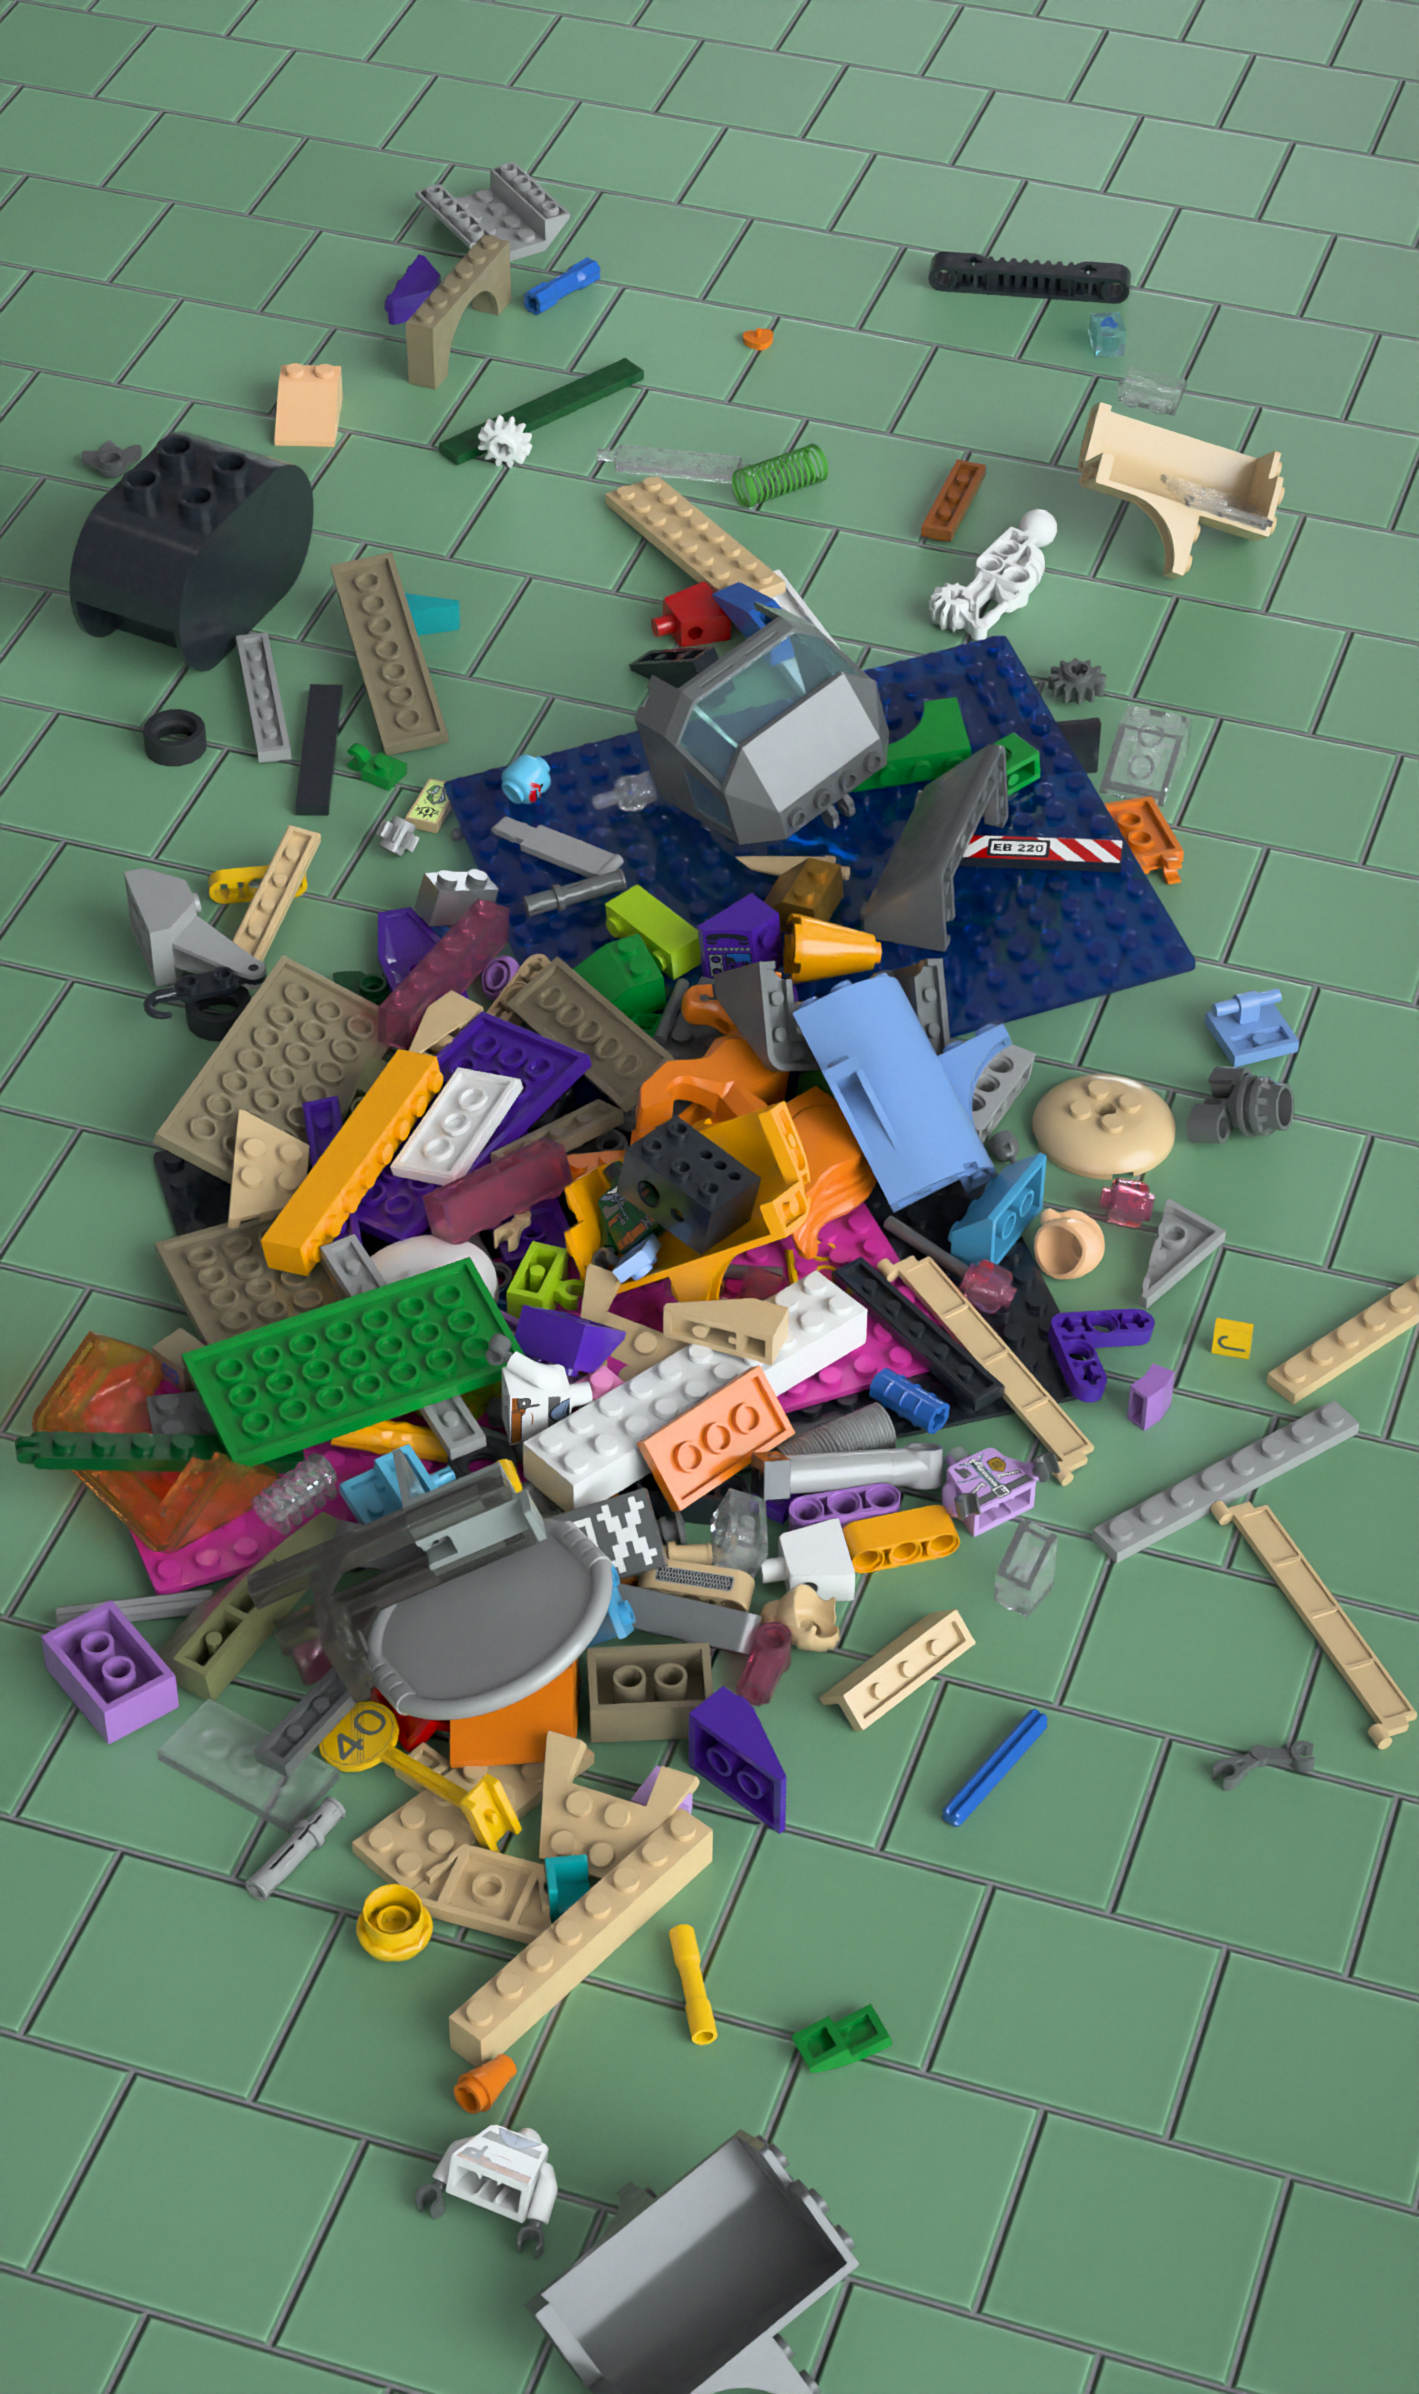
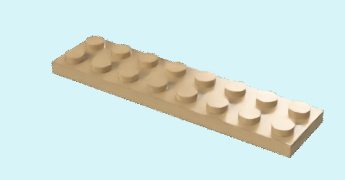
M659 476L648 477L636 484L621 486L617 490L605 494L606 505L695 581L698 583L706 582L714 593L737 582H741L770 598L786 592L785 581Z

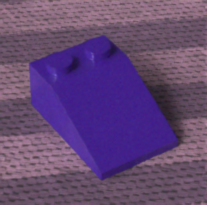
M722 1686L689 1713V1767L780 1834L785 1830L787 1776L754 1708L743 1696L735 1695L729 1689Z

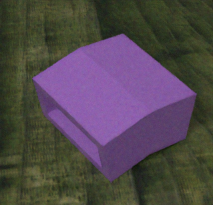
M1153 1363L1142 1378L1131 1384L1127 1419L1143 1431L1159 1422L1171 1406L1175 1372Z

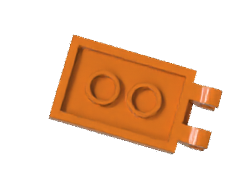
M1152 796L1088 806V818L1100 839L1124 840L1121 872L1129 871L1131 883L1135 890L1149 888L1145 874H1149L1150 870L1161 868L1167 885L1181 883L1177 869L1182 868L1181 862H1183L1184 851Z

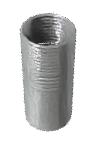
M874 1402L870 1406L867 1405L860 1408V1410L846 1414V1416L843 1415L839 1419L836 1418V1420L822 1424L820 1427L812 1428L808 1432L791 1437V1439L785 1440L774 1447L772 1451H778L783 1455L889 1449L895 1448L897 1440L895 1429L888 1413L879 1403Z

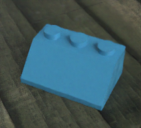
M1038 1153L1005 1166L996 1178L993 1177L989 1180L982 1196L978 1200L974 1199L971 1202L967 1214L960 1222L956 1221L949 1232L948 1240L951 1242L952 1256L975 1269L978 1267L979 1262L983 1260H989L996 1266L1042 1210L1047 1155ZM992 1263L987 1267V1274L989 1270H994L990 1268L993 1265Z

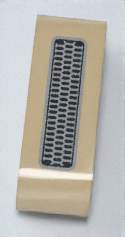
M667 1559L669 1566L640 1574L637 1587L744 1612L749 1611L755 1587L754 1579L744 1571Z

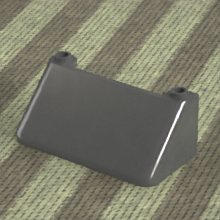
M995 744L985 746L927 784L923 790L918 791L915 808L869 902L865 901L862 905L860 921L864 922L866 933L873 934L875 939L941 952L946 951L950 943V935H946V922L949 920L953 921L955 918L953 876L981 817H984L985 824L1004 828L1009 817L1006 751L1004 746Z
M943 958L925 959L915 965L896 970H884L873 974L870 979L882 973H887L888 976L898 979L937 1056L943 1054L942 1050L951 1044ZM775 961L756 962L714 975L717 1000L766 1069L775 1073L821 1071L793 1015V1012L799 1010L798 1006L802 1002H794L792 979H781L773 971L775 969Z

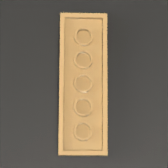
M587 1747L574 1778L595 1763L594 1753ZM545 1762L464 1766L463 1768H454L443 1777L470 1792L487 1773L500 1781L519 1820L542 1803ZM426 1788L352 1842V1851L389 1885H403L413 1890L425 1880L424 1873L436 1864L445 1862L449 1854L465 1843L480 1847L462 1810Z

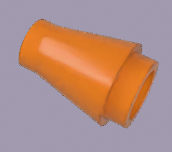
M499 2054L493 2060L460 2075L457 2085L454 2087V2096L458 2104L470 2114L488 2111L510 2079L516 2075L517 2068L515 2063L509 2056Z

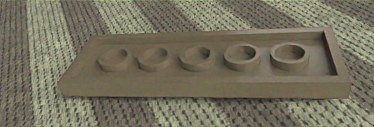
M558 956L506 1003L509 1009L536 1034L589 1055L592 1066L583 1076L625 1113L637 1104L639 1089L642 1084L665 1062L675 1060L669 1052Z

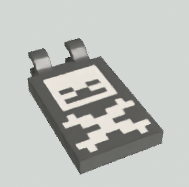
M646 1488L546 1518L574 1523L611 1560L617 1570L620 1581L669 1566Z

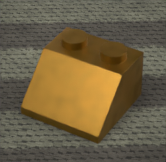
M809 857L779 876L764 903L779 913L780 932L792 934L793 925H786L790 913L801 914L826 922L829 921L843 897L841 865Z

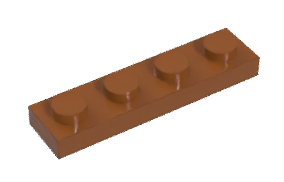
M956 460L921 526V536L932 538L936 541L951 542L986 476V465Z

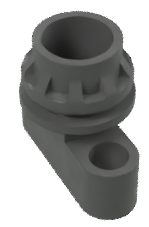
M1217 1066L1213 1069L1208 1079L1214 1099H1206L1203 1104L1194 1105L1187 1120V1135L1191 1143L1224 1144L1233 1128H1239L1244 1137L1252 1138L1255 1136H1269L1274 1131H1286L1292 1123L1294 1114L1292 1089L1290 1085L1277 1083L1270 1077L1252 1075L1248 1067Z

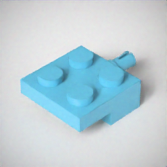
M410 1444L398 1448L401 1449L425 1493L456 1480L454 1471L451 1470L449 1465L429 1475ZM392 1452L375 1459L373 1469L339 1484V1493L359 1524L413 1536L408 1526V1516L402 1506Z

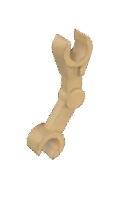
M521 1185V1194L519 1195L511 1194L508 1186L504 1189L505 1206L513 1209L514 1218L511 1222L494 1230L495 1249L499 1246V1243L508 1241V1252L516 1250L519 1245L521 1232L524 1228L531 1225V1212L527 1209L529 1204L528 1188L524 1185Z

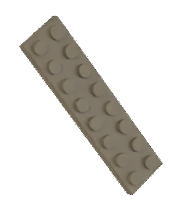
M390 552L330 565L332 578L384 754L390 756L449 743L448 732L393 553Z

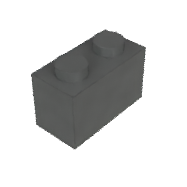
M471 869L466 872L441 870L439 872L424 873L414 908L429 926L488 924L499 889L484 871Z

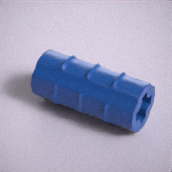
M884 1368L876 1374L871 1382L869 1396L881 1403L884 1408H889L897 1413L899 1417L912 1422L914 1427H920L930 1434H935L946 1423L950 1406L937 1398L934 1393H929L922 1389L919 1384L909 1381L904 1375H899L890 1368Z

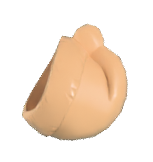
M1049 1208L1041 1212L1040 1223L1042 1226L1035 1235L1034 1252L1036 1261L1042 1271L1055 1279L1066 1280L1080 1278L1095 1269L1103 1258L1105 1251L1104 1236L1096 1221L1083 1212L1073 1209L1058 1213L1054 1209Z

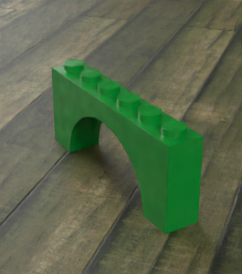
M957 697L923 702L924 714L917 727L904 738L888 745L887 764L849 793L934 780L970 757L971 747Z

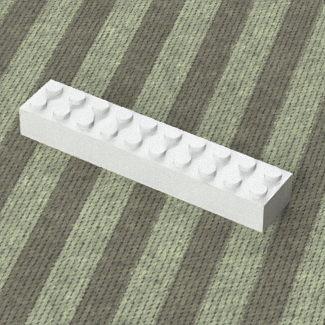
M815 1270L764 1300L789 1308L788 1336L772 1366L756 1360L715 1351L701 1345L690 1344L523 1442L524 1477L565 1512L606 1500L651 1473L636 1444L637 1442L752 1366H761L776 1397L865 1344L867 1309Z

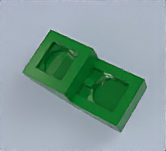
M871 2004L833 2023L830 2016H827L791 2035L792 2041L811 2073L823 2072L857 2062L893 2045L890 2035Z

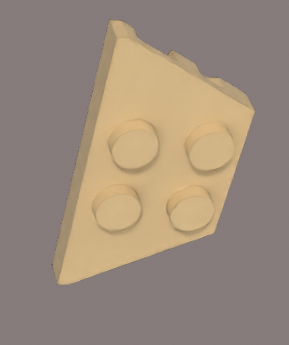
M245 1110L238 1111L227 1224V1228L231 1229L238 1228L240 1221L258 1217L260 1222L274 1219V1217L281 1213L307 1177L308 1144Z
M462 1844L449 1854L445 1862L436 1864L424 1873L425 1880L413 1889L432 1918L522 1943L530 1944L551 1925L543 1864L469 1844Z

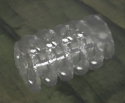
M317 1453L310 1454L305 1461L299 1462L294 1469L287 1471L283 1478L276 1479L271 1486L264 1488L260 1495L254 1496L251 1500L253 1509L265 1524L280 1534L287 1535L291 1531V1525L299 1526L302 1523V1516L306 1518L311 1517L314 1514V1507L322 1509L326 1504L325 1499L334 1500L336 1498L337 1490L334 1484L337 1481V1475L333 1466L325 1457Z

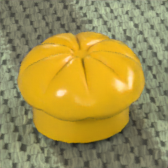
M397 1884L384 1885L372 1891L366 1898L363 1910L356 1923V1935L362 1948L375 1959L386 1962H400L415 1957L427 1946L433 1931L431 1915L426 1907L422 1905V1901L416 1892L406 1886Z

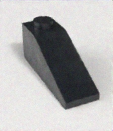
M714 646L650 650L629 666L631 671L647 679L654 675L678 689L716 662L719 657ZM718 690L715 691L713 694H711V695H710L709 697H707V698H710V697L716 695V694L718 693Z

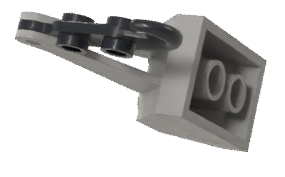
M147 868L124 872L130 927L155 986L175 983L169 987L158 989L146 997L143 1006L148 1016L161 1020L172 1017V1013L169 1011L162 1012L155 1009V1006L160 1003L178 1000L185 1004H194L211 997L229 996L239 986L249 989L260 988L267 978L265 964L196 915V913L201 912L199 896L197 892L191 893L186 880ZM186 971L193 972V973H196V974H197V975H184V976H182Z

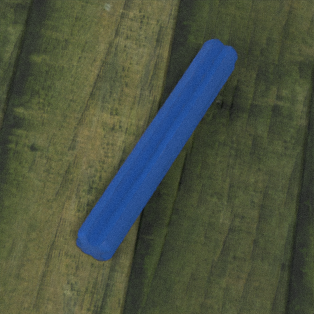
M1031 1709L942 1808V1819L945 1822L950 1823L953 1827H958L968 1818L1047 1728L1046 1722L1048 1718L1044 1713H1040L1037 1709Z

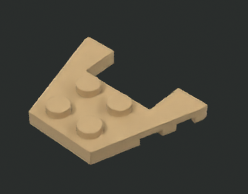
M589 1263L586 1271L580 1317L626 1331L625 1339L610 1355L629 1365L622 1368L619 1372L618 1377L624 1382L629 1381L690 1345L689 1343L663 1337V1333L608 1312L621 1282L613 1272ZM607 1359L601 1364L600 1367L604 1365L607 1367ZM578 1371V1374L582 1375L583 1377L588 1375L582 1371Z
M549 1730L546 1738L539 1859L543 1863H545V1858L585 1854L588 1859V1877L600 1881L678 1811L677 1808L689 1793L692 1795L700 1783V1780L694 1775L661 1766L646 1806L573 1784L587 1745L582 1740Z

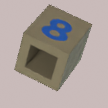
M179 1328L152 1347L155 1374L165 1382H170L182 1392L195 1391L183 1366L181 1354L204 1347L205 1345L182 1328Z

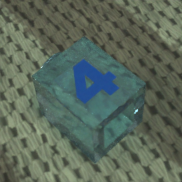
M1119 312L1090 314L1088 339L1095 358L1124 356L1126 329Z

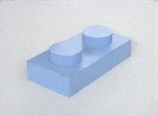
M652 1233L626 1254H623L612 1272L621 1284L630 1277L634 1281L639 1280L653 1268L651 1265L658 1260L656 1254L662 1244Z

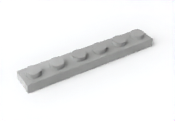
M268 632L236 636L237 650L259 763L278 762L291 759V748Z

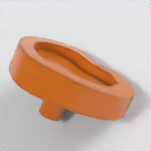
M756 328V331L749 330L743 333V342L752 349L765 350L773 343V332L769 329Z

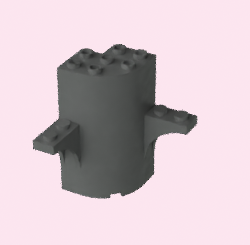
M740 2129L658 2196L651 2188L647 2187L642 2190L630 2181L617 2192L620 2197L618 2212L601 2238L577 2262L524 2304L568 2366L592 2394H713L736 2388H752L773 2394H819L821 2392L816 2382L806 2370L803 2369L798 2373L789 2360L795 2354L778 2332L860 2264L851 2253V2250L856 2247L851 2237L839 2224L834 2226L824 2215L830 2209L814 2188L808 2190L801 2180L797 2179L795 2181L784 2170L790 2164L774 2143L769 2145L760 2134L754 2138Z

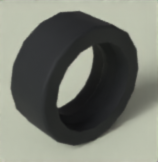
M169 709L158 712L151 716L144 724L145 752L149 759L157 764L164 766L191 764L201 758L206 751L205 724L200 716L191 711ZM172 734L190 736L180 741L161 740V738Z
M239 986L229 996H216L200 1000L194 1004H185L186 1022L189 1030L199 1038L208 1041H222L250 1002L251 996L248 989ZM218 1004L237 1008L223 1015H208L201 1012L209 1006Z

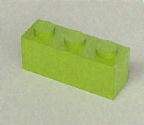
M638 884L605 904L607 915L606 927L610 934L620 939L640 934L660 972H664L671 979L675 980L701 964L698 930Z

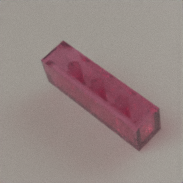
M542 1137L422 1197L432 1235L452 1245H459L469 1241L472 1235L482 1230L493 1229L499 1226L502 1220L514 1214H523L529 1211L532 1205L542 1200L553 1199L559 1196L561 1191L573 1180L564 1145Z

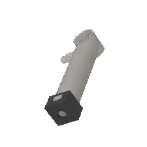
M915 1442L906 1444L904 1448L783 1455L778 1451L751 1453V1492L763 1500L790 1499V1494L834 1491L876 1483H887L894 1487L906 1486L914 1489H935L942 1486L943 1447L935 1443Z

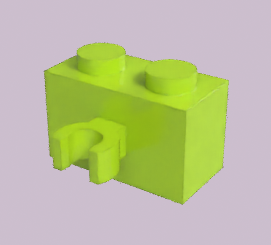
M535 1241L531 1242L507 1290L508 1314L519 1319L523 1305L555 1310L557 1304L560 1303L567 1310L578 1309V1296L583 1297L585 1284L577 1279L569 1280L567 1249Z

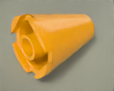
M789 914L786 925H793L792 934L784 935L783 968L784 973L791 974L787 979H792V984L873 970L875 963H880L881 943L876 942L873 934L801 914Z

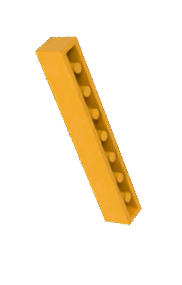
M401 1049L397 1050L260 1240L268 1268L308 1276L316 1263L321 1261L320 1247L330 1244L340 1234L342 1225L349 1218V1214L357 1210L361 1199L373 1187L376 1178L385 1165L390 1163L393 1154L402 1141L407 1139L416 1121L424 1115L426 1107L433 1097L440 1092L443 1086V1075L439 1069L437 1056Z

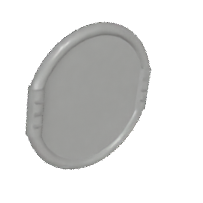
M543 1518L547 1539L540 1542L532 1528L505 1539L506 1544L437 1574L433 1570L431 1571L428 1557L426 1556L401 1577L376 1610L365 1639L363 1672L395 1710L404 1716L409 1715L429 1720H457L484 1715L514 1704L535 1693L564 1672L582 1654L595 1637L603 1623L612 1596L611 1560L574 1523Z

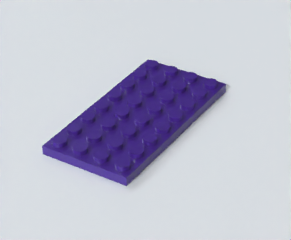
M483 1011L478 1014L452 1039L451 1043H448L436 1055L440 1072L443 1075V1086L426 1107L424 1115L416 1121L407 1139L402 1141L390 1163L385 1165L378 1175L373 1187L366 1192L359 1202L357 1214L360 1230L390 1244L420 1236L429 1227L425 1217L456 1189L393 1176L390 1166L458 1067L521 1079L523 1086L522 1091L458 1185L459 1187L476 1170L481 1168L485 1171L492 1165V1152L516 1141L592 1066L589 1055Z

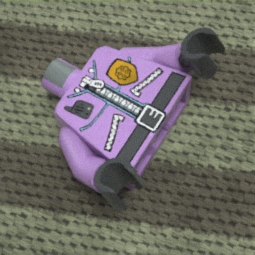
M956 1447L948 1453L945 1459L949 1468L946 1472V1484L941 1491L942 1506L946 1508L951 1518H958L959 1521L962 1520L969 1533L975 1537L1033 1508L1036 1481L1040 1480V1482L1044 1483L1050 1479L1049 1474L1061 1471L1056 1456L1052 1452L1043 1453L1034 1458L1033 1462L1025 1463L1004 1456L994 1448H986L970 1456L964 1448Z

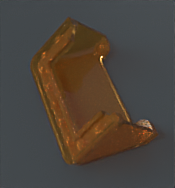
M89 1331L36 1408L32 1418L33 1431L151 1434L146 1408V1396H152L161 1383L163 1376L161 1363L145 1348ZM218 1452L214 1453L211 1461L192 1457L183 1472L71 1470L149 1549L161 1554L175 1553L268 1502L284 1481L268 1466L260 1464L253 1467L232 1462L225 1454Z

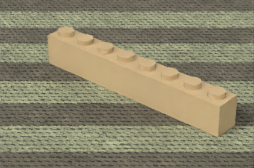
M682 1808L676 1811L449 2016L450 2048L475 2067L493 2060L499 2054H503L712 1862L713 1829Z

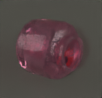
M1117 1177L1112 1181L1110 1188L1103 1186L1099 1208L1105 1209L1107 1222L1130 1228H1138L1142 1225L1143 1221L1149 1222L1155 1194L1150 1193L1149 1186L1145 1182Z
M983 1259L977 1265L970 1264L959 1290L963 1292V1295L974 1308L992 1315L999 1310L1000 1306L1008 1309L1017 1288L1011 1286L1013 1274L1010 1270Z

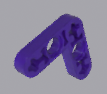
M1133 1308L1063 1312L1053 1316L1048 1331V1340L1070 1392L1074 1397L1091 1403L1097 1402L1102 1398L1107 1384V1375L1095 1348L1138 1346L1148 1343L1155 1326V1320L1151 1314L1144 1310ZM1093 1326L1105 1327L1110 1332L1098 1331ZM1069 1354L1081 1355L1086 1360L1078 1361L1072 1359Z

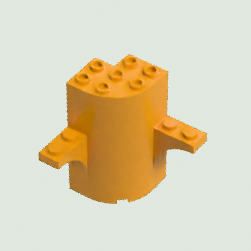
M785 1101L726 1121L712 1124L709 1117L691 1125L761 1177L751 1220L702 1255L698 1254L667 1230L658 1238L662 1246L656 1254L658 1260L651 1265L653 1268L637 1281H634L632 1277L628 1278L620 1285L616 1294L669 1277L673 1296L679 1302L719 1300L723 1276L736 1255L788 1237L805 1222L809 1213L811 1198L805 1196L804 1184L811 1182L810 1173L800 1137ZM624 1157L592 1168L565 1187L568 1207L575 1213L578 1220L577 1224L564 1232L565 1244L568 1253L576 1262L580 1272V1281L584 1282V1284L589 1263L592 1264V1257L601 1244V1211L597 1204L598 1198L611 1188L603 1175V1170L615 1161H622L623 1163ZM618 1253V1257L621 1258L623 1254ZM609 1264L608 1270L612 1272L615 1267Z

